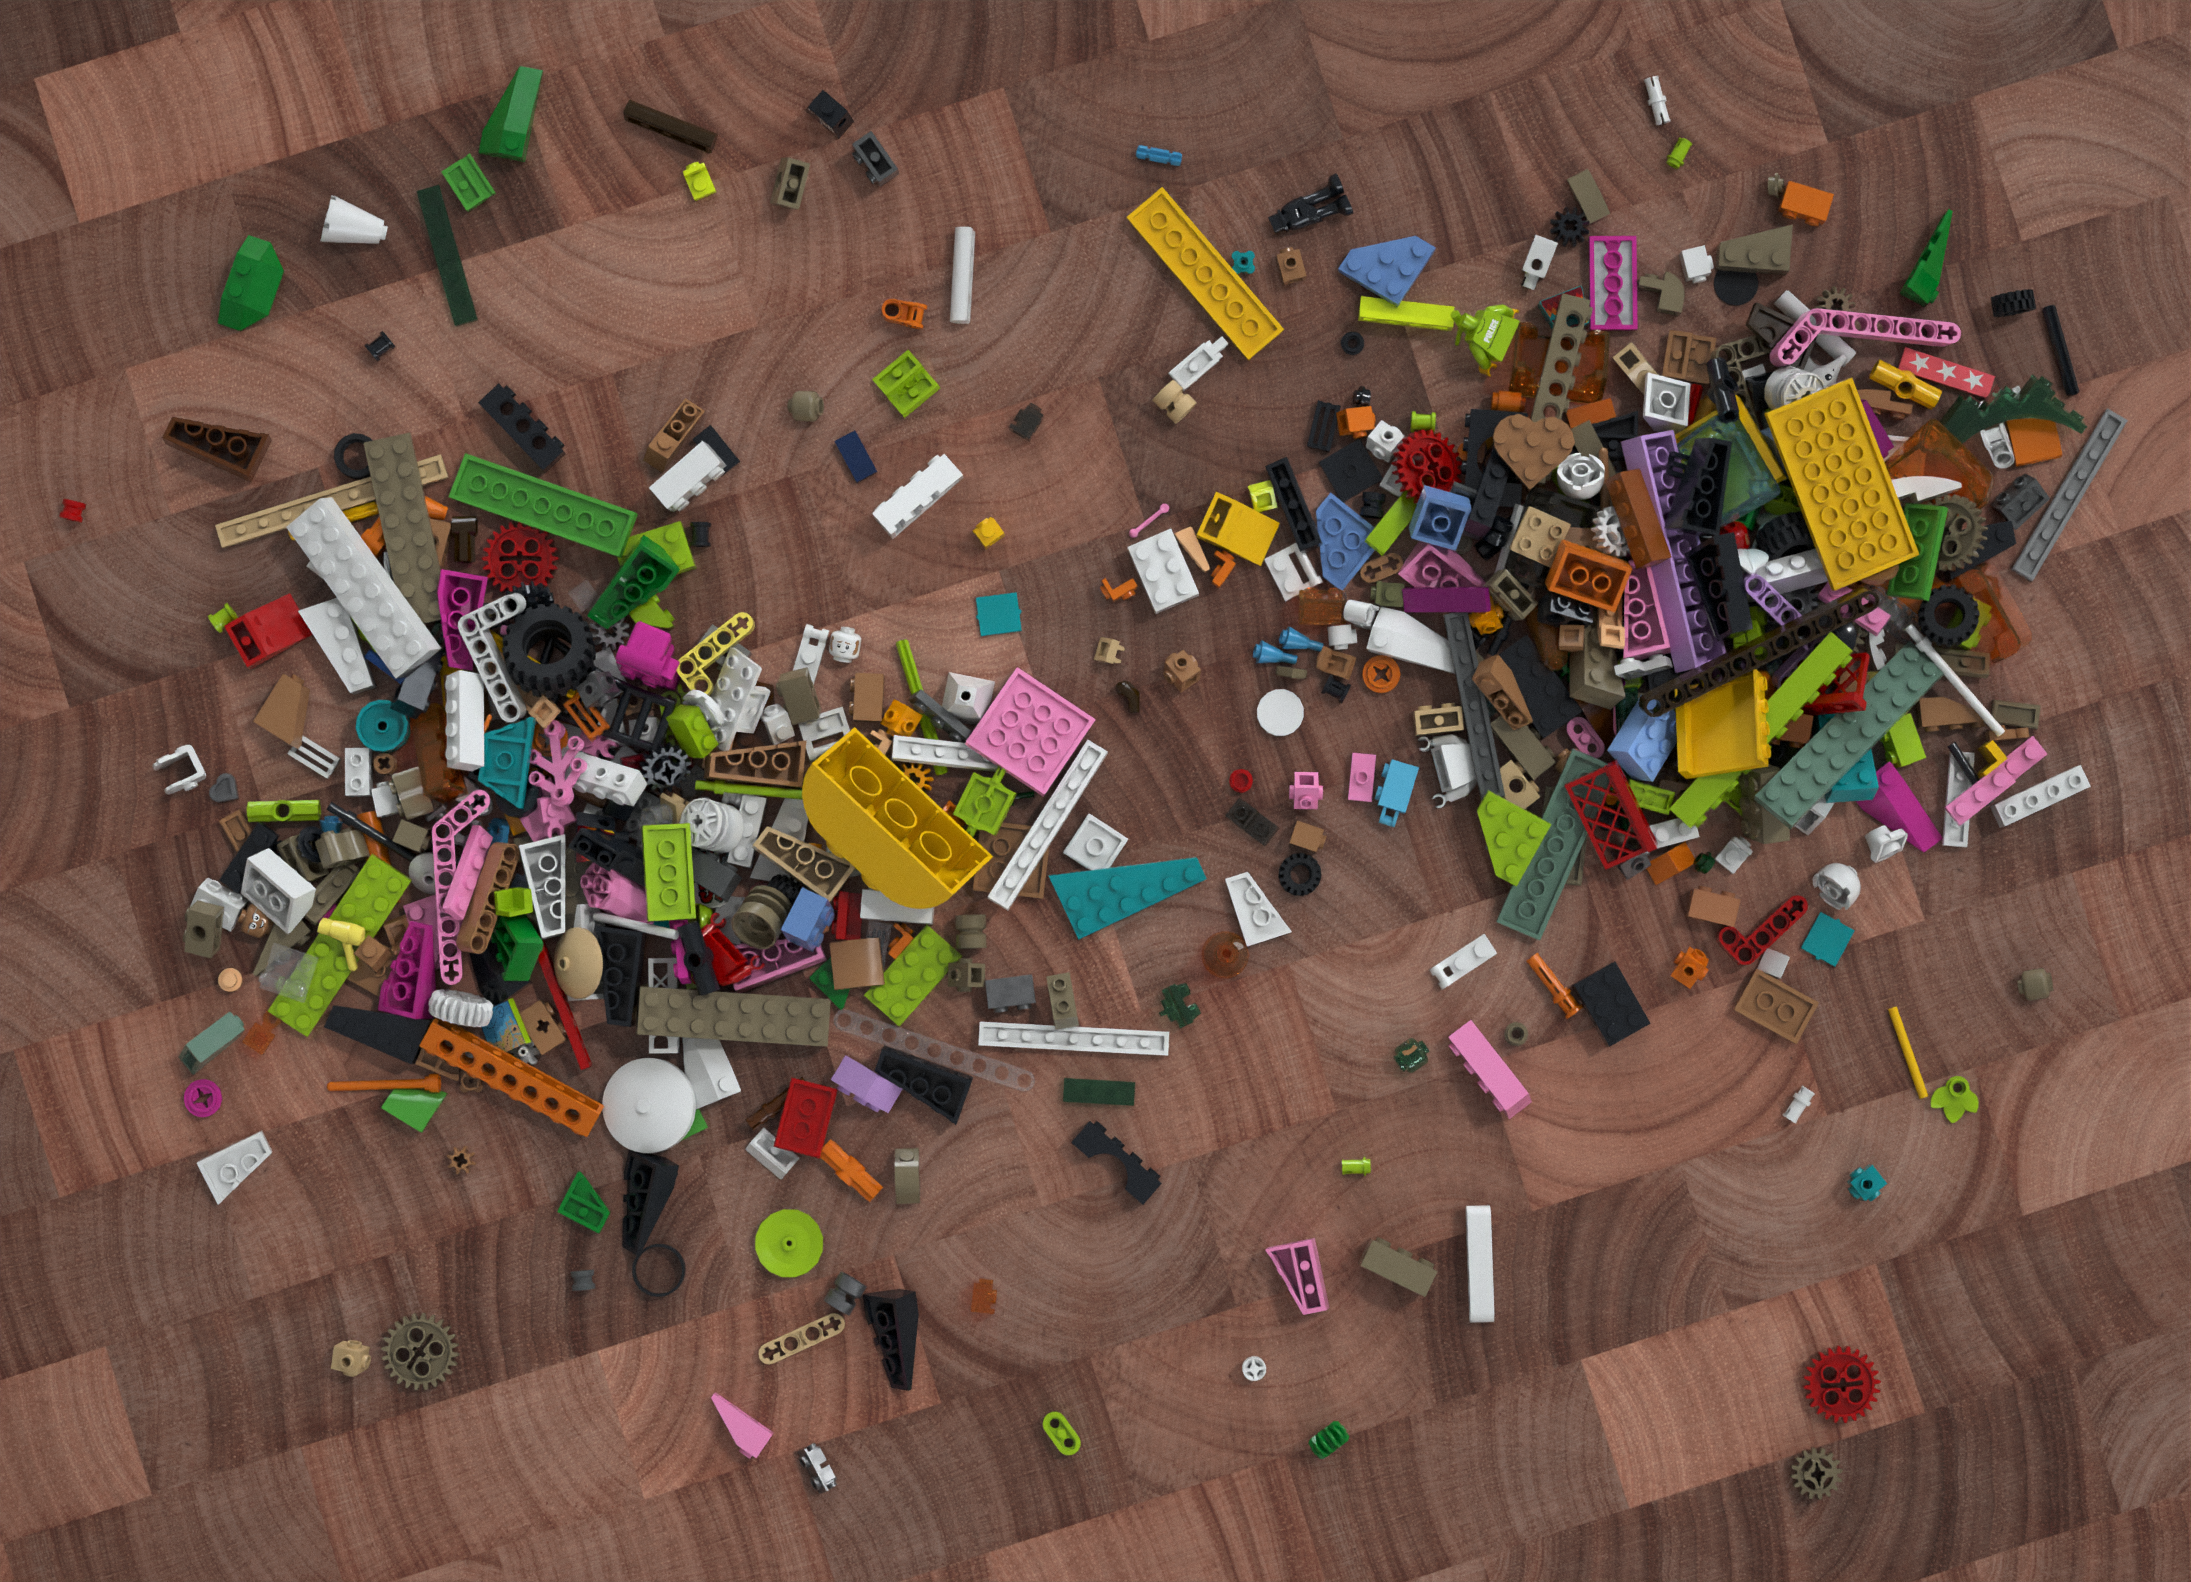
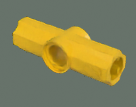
M1880 359L1875 363L1869 375V379L1895 391L1900 398H1909L1931 410L1936 406L1942 394L1940 389L1916 378L1911 371H1902ZM1902 382H1909L1911 385L1909 387H1902L1900 384Z

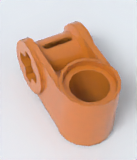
M888 299L882 305L881 315L889 323L922 330L924 327L922 325L924 310H927L928 306L917 302ZM890 305H894L898 308L899 312L896 316H888L885 309ZM917 311L916 318L913 320L914 313Z

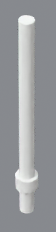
M1912 623L1906 627L1905 631L1917 643L1915 646L1921 653L1925 652L1997 737L2002 735L2005 730L1931 646L1932 642L1927 636L1923 637Z

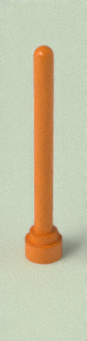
M429 1074L424 1079L329 1082L327 1089L329 1091L425 1088V1091L430 1093H440L441 1076L440 1074Z

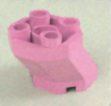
M594 862L589 866L585 874L582 875L580 885L583 888L589 907L599 908L610 915L648 924L655 922H647L645 887L613 868L609 872Z

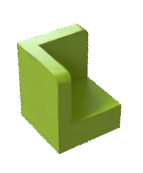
M514 887L494 892L496 915L512 917L533 912L531 889Z

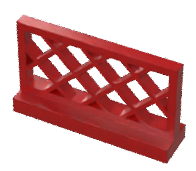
M1867 652L1851 654L1850 656L1853 659L1844 669L1840 667L1834 673L1836 678L1828 686L1823 684L1818 690L1820 693L1818 698L1812 704L1807 702L1803 706V714L1815 716L1865 711L1867 702L1863 699L1870 655ZM1805 659L1799 661L1797 667H1799ZM1856 661H1861L1860 667L1856 671L1852 672L1849 669ZM1847 670L1850 676L1840 684L1837 679ZM1788 676L1782 679L1781 685L1789 678ZM1856 680V691L1847 692L1845 689ZM1835 682L1838 688L1832 694H1826L1824 691Z
M1617 759L1564 785L1605 870L1644 852H1651L1657 849L1658 842ZM1606 773L1609 779L1607 789L1594 785L1596 776ZM1578 784L1588 786L1589 789L1585 799L1576 796L1572 787ZM1592 788L1605 793L1601 804L1588 800ZM1608 794L1618 797L1620 803L1617 810L1604 806ZM1578 801L1583 802L1582 808ZM1586 804L1599 808L1596 819L1585 816L1583 811ZM1602 809L1615 814L1612 825L1598 821ZM1618 815L1628 818L1630 825L1627 831L1614 827ZM1596 825L1610 829L1606 841L1596 838L1594 834ZM1631 827L1633 828L1635 834L1630 832ZM1612 830L1625 835L1622 846L1608 842ZM1628 836L1638 839L1641 848L1634 851L1624 848ZM1599 843L1604 844L1603 849H1601ZM1606 846L1620 850L1616 859L1607 861L1604 855Z

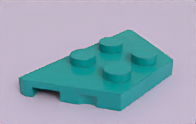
M529 717L518 723H512L501 729L484 733V766L479 769L478 781L520 809H524L536 720L534 717Z

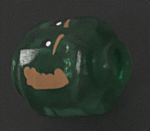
M1409 1038L1395 1048L1396 1055L1393 1058L1403 1072L1407 1070L1409 1073H1414L1428 1063L1426 1054L1430 1051L1422 1040L1417 1042L1414 1038Z

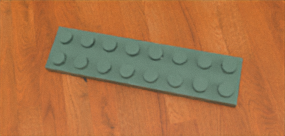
M1572 748L1542 816V819L1551 823V826L1517 887L1512 884L1496 922L1541 940L1587 836V831L1564 785L1604 767L1608 763ZM1606 773L1596 776L1594 785L1607 789L1609 779ZM1578 784L1572 787L1576 796L1585 799L1589 787ZM1592 788L1588 800L1601 804L1605 793ZM1578 801L1582 808L1583 802ZM1586 804L1583 812L1586 817L1594 819L1599 808Z

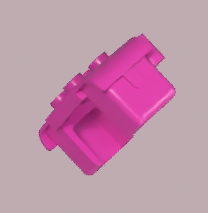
M641 621L637 622L627 645H620L616 654V664L621 672L620 675L631 680L638 678L643 681V685L652 689H656L657 686L662 689L667 688L675 691L681 678L677 673L680 662L672 658L675 649L671 644V635Z

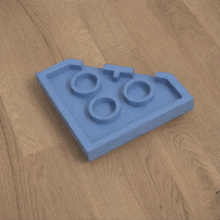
M1417 236L1352 249L1338 268V272L1398 307L1432 257L1436 247Z
M1330 493L1316 510L1317 530L1323 542L1319 547L1322 576L1342 592L1375 551L1364 542L1375 527Z

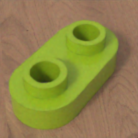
M1057 1411L1048 1413L1043 1419L1045 1432L1062 1454H1075L1081 1445L1078 1434L1062 1413ZM1057 1419L1059 1426L1056 1428L1052 1427L1050 1421ZM1065 1439H1072L1073 1445L1071 1447L1065 1446Z

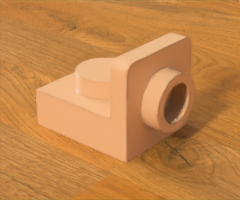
M881 729L877 732L872 730L870 735L882 741L880 745L876 743L874 746L886 756L893 744V741L889 740L891 735Z

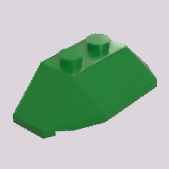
M248 235L240 247L221 297L218 324L242 331L269 316L284 274V269L271 242Z

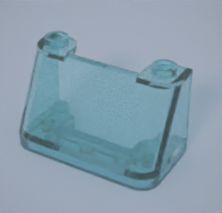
M1719 415L1713 416L1677 443L1679 453L1690 456L1695 439L1717 438L1732 442L1720 527L1730 524L1780 495L1778 483L1772 476L1740 419L1725 424L1720 421ZM1681 460L1682 464L1687 465L1686 461Z

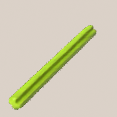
M904 639L896 642L912 695L920 689L923 690L908 640ZM921 714L923 716L920 720V725L924 738L938 740L935 727L930 722L931 719L925 714ZM933 765L937 776L948 772L946 766Z

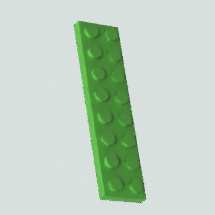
M466 453L449 494V498L618 558H622L638 516L636 512Z

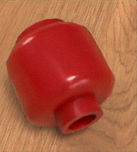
M1728 521L1720 527L1719 535L1734 532L1737 549H1748L1750 538L1745 524L1739 521Z

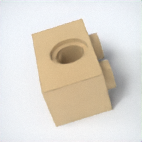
M1510 760L1500 768L1505 792L1504 799L1526 809L1540 798L1538 794L1540 789L1533 780L1528 782L1523 775L1526 771L1518 761L1514 763ZM1512 780L1520 781L1522 785L1520 792L1514 793L1510 790L1509 784Z

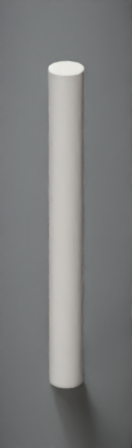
M597 911L593 915L594 921L675 940L679 937L678 930Z

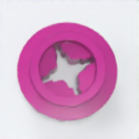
M207 1079L192 1082L184 1094V1103L187 1110L198 1117L213 1115L220 1109L223 1100L221 1089L215 1082ZM200 1091H202L203 1094L212 1093V1095L207 1099V1105H205L203 1102L195 1103V1101H197V1099L200 1098Z

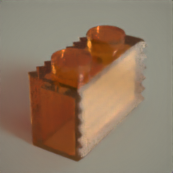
M1312 587L1299 590L1298 624L1346 625V620L1344 619V608L1347 603L1346 591H1342L1339 588H1330L1328 591H1322Z

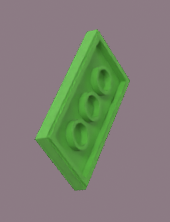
M1914 503L1905 504L1904 515L1919 555L1899 564V571L1889 581L1887 596L1929 601L1948 512L1947 507Z

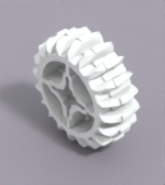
M435 990L428 1004V1011L432 1016L442 1019V1021L466 1027L487 1026L493 1015V1004L489 1000L464 991Z

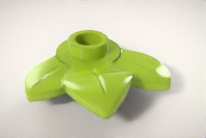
M1954 1076L1947 1081L1946 1086L1935 1090L1930 1103L1931 1108L1943 1107L1946 1118L1951 1123H1955L1962 1117L1965 1110L1976 1113L1979 1101L1976 1094L1970 1091L1968 1081L1961 1076ZM1956 1083L1961 1085L1959 1092L1953 1090V1086Z

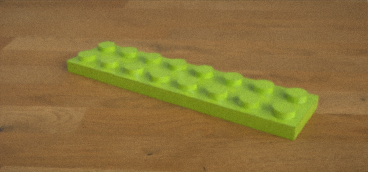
M372 853L329 919L357 924L365 928V938L368 935L374 938L412 879ZM319 933L270 1006L268 1012L308 1037L351 973L348 969L342 942ZM353 945L354 952L359 946Z

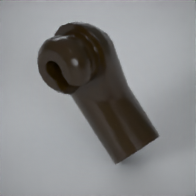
M1129 681L1118 682L1115 690L1118 694H1123L1128 699V712L1139 713V691Z

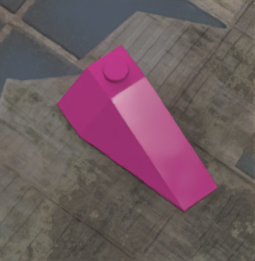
M1890 761L1886 762L1876 769L1879 789L1873 800L1856 801L1859 807L1891 830L1903 829L1908 834L1906 841L1923 853L1942 840V836Z
M410 921L400 943V952L397 959L393 960L390 966L392 968L390 975L381 986L378 1010L413 1019H432L433 1016L428 1011L429 1000L432 993L436 990L432 925Z

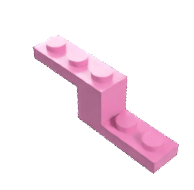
M2034 736L2029 737L2006 756L2007 760L1985 777L1979 778L1976 783L1944 807L1957 825L1961 826L2013 785L2019 776L2047 755L2046 751Z

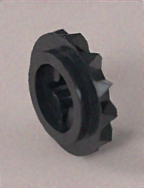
M306 827L299 832L300 834L296 838L298 842L296 849H300L302 852L301 857H306L308 863H321L315 841L320 839L321 834L324 832L317 827ZM311 841L313 846L316 847L314 850H312V846L309 844Z

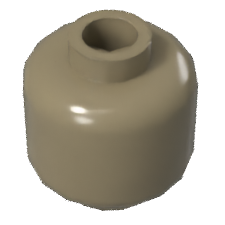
M796 391L792 399L788 400V412L792 413L796 421H816L824 412L823 398L819 397V394L815 391Z
M2043 968L2023 971L2022 980H2017L2019 994H2024L2028 1001L2048 998L2050 992L2054 991L2051 973H2047Z

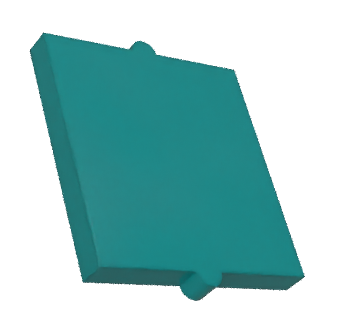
M1017 592L976 598L978 611L976 619L979 620L981 636L1022 631L1020 621L1022 611L1018 606Z
M1820 912L1801 949L1814 955L1816 960L1821 959L1836 967L1855 930L1840 923V919H1833Z

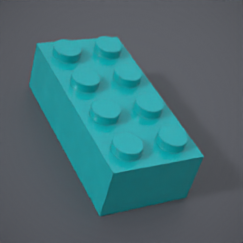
M1837 713L1815 715L1812 725L1813 737ZM1871 749L1825 794L1826 803L1873 800L1879 785Z

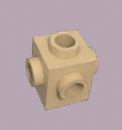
M356 1340L338 1343L334 1346L331 1369L342 1371L346 1376H357L370 1365V1347L364 1346L362 1342Z

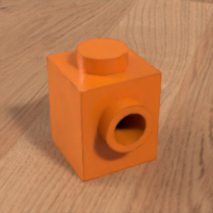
M1371 406L1347 408L1336 413L1340 436L1353 435V438H1362L1367 436V432L1375 428L1376 419Z

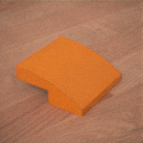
M2051 408L2005 417L2004 423L2010 439L2016 467L2062 457L2059 435Z

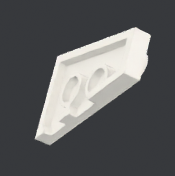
M1248 872L1225 879L1247 947L1292 932Z
M261 1130L197 1162L218 1205L272 1153V1149Z

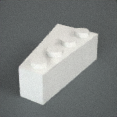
M945 454L941 457L936 455L928 462V468L923 472L919 470L910 478L911 482L905 487H899L888 501L882 502L872 513L874 519L892 539L964 478L963 474Z
M338 598L298 611L350 693L355 695L377 687L368 659L364 657L366 653L357 632V626Z
M565 834L519 845L528 887L532 891V903L542 940L565 933Z

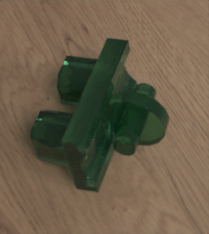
M1187 983L1173 984L1162 990L1166 999L1160 1001L1164 1008L1163 1011L1159 1012L1160 1017L1167 1014L1170 1022L1176 1020L1179 1027L1182 1028L1193 1023V1019L1201 1014L1196 1003L1186 1007L1182 999L1191 994Z

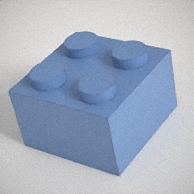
M1424 485L1409 524L1411 538L1456 551L1471 512L1469 498Z
M802 887L781 931L788 941L813 952L815 947H819L823 941L824 934L822 933L826 925L830 926L834 919V909L828 899Z

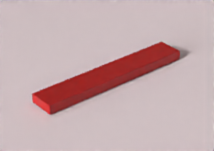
M543 939V950L540 952L538 960L580 1069L585 1070L592 1067V1062L565 992L557 982L553 961Z

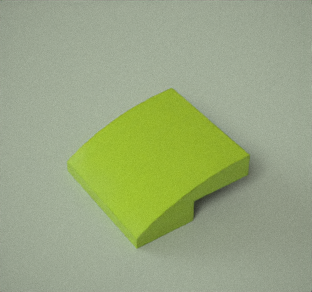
M909 350L904 352L872 379L904 418L941 389Z

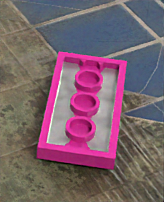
M1589 236V307H1593L1590 318V331H1637L1636 236Z

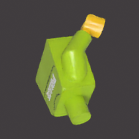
M1501 304L1488 306L1485 310H1478L1474 317L1467 313L1462 315L1459 325L1468 329L1465 342L1469 344V350L1479 365L1480 373L1491 377L1490 368H1497V365L1492 362H1502L1520 322L1514 319V314L1519 313V310L1511 309Z

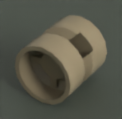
M956 915V929L960 931L956 935V949L987 948L986 934L982 933V930L986 928V915Z

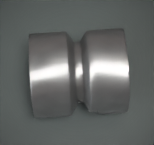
M841 1271L834 1282L836 1287L830 1288L824 1301L850 1316L856 1306L855 1299L862 1296L867 1286Z

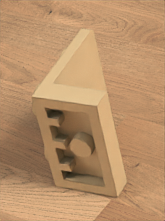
M1528 506L1509 549L1551 568L1562 539H1565L1571 524Z

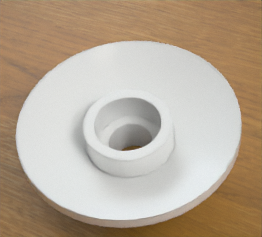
M421 853L411 861L409 877L416 888L424 893L435 895L433 853ZM437 854L440 861H448L444 856ZM442 872L439 876V882L442 885H450L453 880L449 872Z

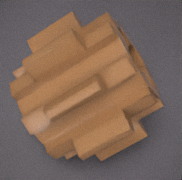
M464 1146L462 1151L454 1147L455 1154L447 1155L449 1159H452V1163L448 1168L455 1167L457 1175L461 1173L462 1169L468 1174L470 1173L469 1166L477 1165L476 1162L472 1161V1157L476 1153H469L468 1146ZM464 1154V1159L467 1160V1163L459 1166L460 1162L456 1159Z

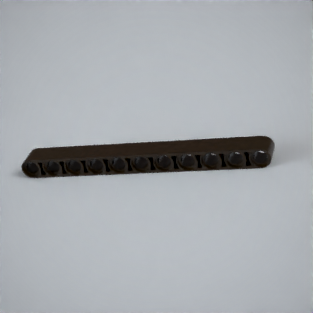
M1866 587L1857 588L1644 693L1639 699V707L1650 717L1661 716L1874 611L1879 605V596ZM1869 594V602L1862 605L1861 600L1863 596ZM1848 604V612L1845 615H1840L1841 607ZM1827 615V622L1819 626L1820 617ZM1801 626H1805V633L1802 636H1798V629ZM1784 636L1783 645L1776 647V640ZM1758 647H1763L1762 655L1755 657V650ZM1738 657H1741V665L1739 667L1734 668V660ZM1715 668H1720V675L1717 678H1712V671ZM1699 678V685L1691 689V681ZM1677 689V696L1674 699H1669L1670 691ZM1655 699L1657 702L1655 708L1648 710L1647 704Z

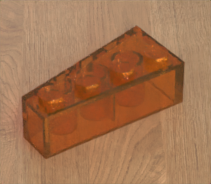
M435 702L431 703L425 714L421 713L416 720L411 718L410 726L414 736L423 795L444 804L467 795L468 791L462 770L447 768V758L445 756L447 749V736L445 733L447 715L445 708Z

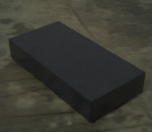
M711 425L692 439L696 445L702 441L709 444L727 465L723 468L725 473L722 476L740 463L739 459Z

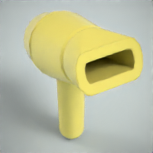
M322 918L317 932L341 941L348 969L350 971L357 970L358 965L353 945L360 946L363 943L365 928L350 922Z

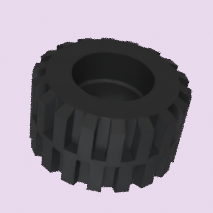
M1799 511L1789 512L1773 518L1763 525V528L1758 531L1755 538L1759 550L1768 554V561L1816 549L1803 514Z
M1952 584L1951 586L1941 585L1940 588L1932 589L1929 601L1923 600L1920 605L1918 624L1921 626V632L1931 642H1936L1938 646L1946 645V647H1951L1955 644L1956 646L1960 645L1963 641L1970 638L1978 625V618L1980 616L1977 608L1978 603L1974 601L1973 595L1971 593L1968 594L1963 587L1957 588L1956 585ZM1952 603L1960 608L1963 619L1958 627L1947 629L1941 627L1936 622L1934 613L1940 604Z

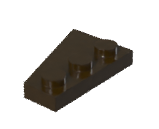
M1754 303L1745 325L1772 350L1796 321L1764 305ZM1796 333L1795 339L1798 343H1801L1802 338L1800 334ZM1817 336L1799 358L1788 366L1804 370ZM1791 349L1783 351L1784 355Z

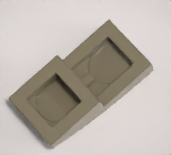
M1588 169L1566 179L1575 200L1579 203L1582 212L1585 213V219L1590 224L1610 214L1603 196Z

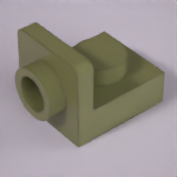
M1376 581L1375 586H1371L1370 600H1374V605L1403 608L1402 589H1404V584Z

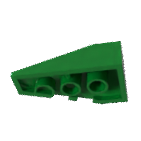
M643 535L587 616L605 629H608L627 616L629 612L646 603L657 593L665 590L680 568L660 545Z

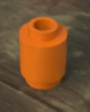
M1502 390L1493 392L1491 410L1524 412L1526 398L1521 397V392Z

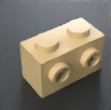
M1455 703L1441 704V708L1432 709V705L1419 706L1418 711L1413 712L1415 736L1461 732L1464 730L1462 706L1456 707Z

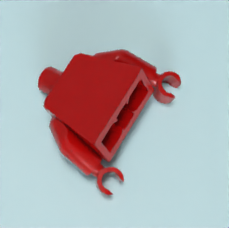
M714 913L710 918L711 923L706 924L701 929L706 946L712 950L714 955L712 966L718 984L721 986L735 984L749 976L752 970H762L765 963L759 967L753 965V962L760 958V956H753L750 964H745L748 960L719 930L725 927L726 919H722L717 924L715 920L720 914ZM692 976L691 980L695 984L694 978Z

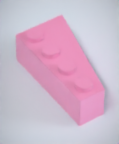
M1472 1020L1448 1037L1451 1042L1448 1045L1456 1057L1461 1055L1465 1061L1463 1066L1470 1075L1475 1074L1480 1080L1477 1082L1485 1094L1487 1092L1490 1093L1493 1097L1492 1103L1499 1112L1503 1111L1511 1119L1532 1103L1527 1090Z

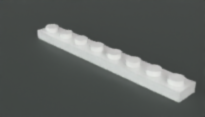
M1087 739L988 895L989 900L1007 911L1010 909L1107 756L1108 751Z
M980 1022L978 1045L1168 1056L1169 1032L1070 1027L1056 1030L1055 1026Z

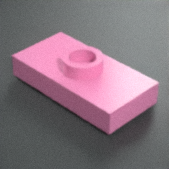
M1352 753L1348 800L1372 802L1376 755Z

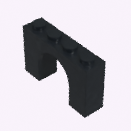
M1470 409V414H1465V428H1469L1468 437L1463 439V451H1467V458L1461 464V475H1465V483L1462 485L1475 490L1478 489L1482 473L1477 464V453L1482 443L1493 436L1494 429L1499 422L1508 416L1516 414L1528 417V413ZM1506 483L1499 506L1514 507L1515 504L1521 505L1522 484Z

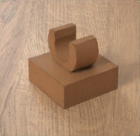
M1560 625L1559 650H1567L1568 652L1583 651L1584 625Z

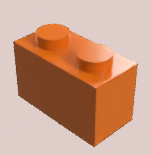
M1788 181L1785 185L1778 212L1783 213L1782 216L1788 219L1796 220V217L1804 219L1805 223L1811 226L1823 225L1826 222L1834 194Z

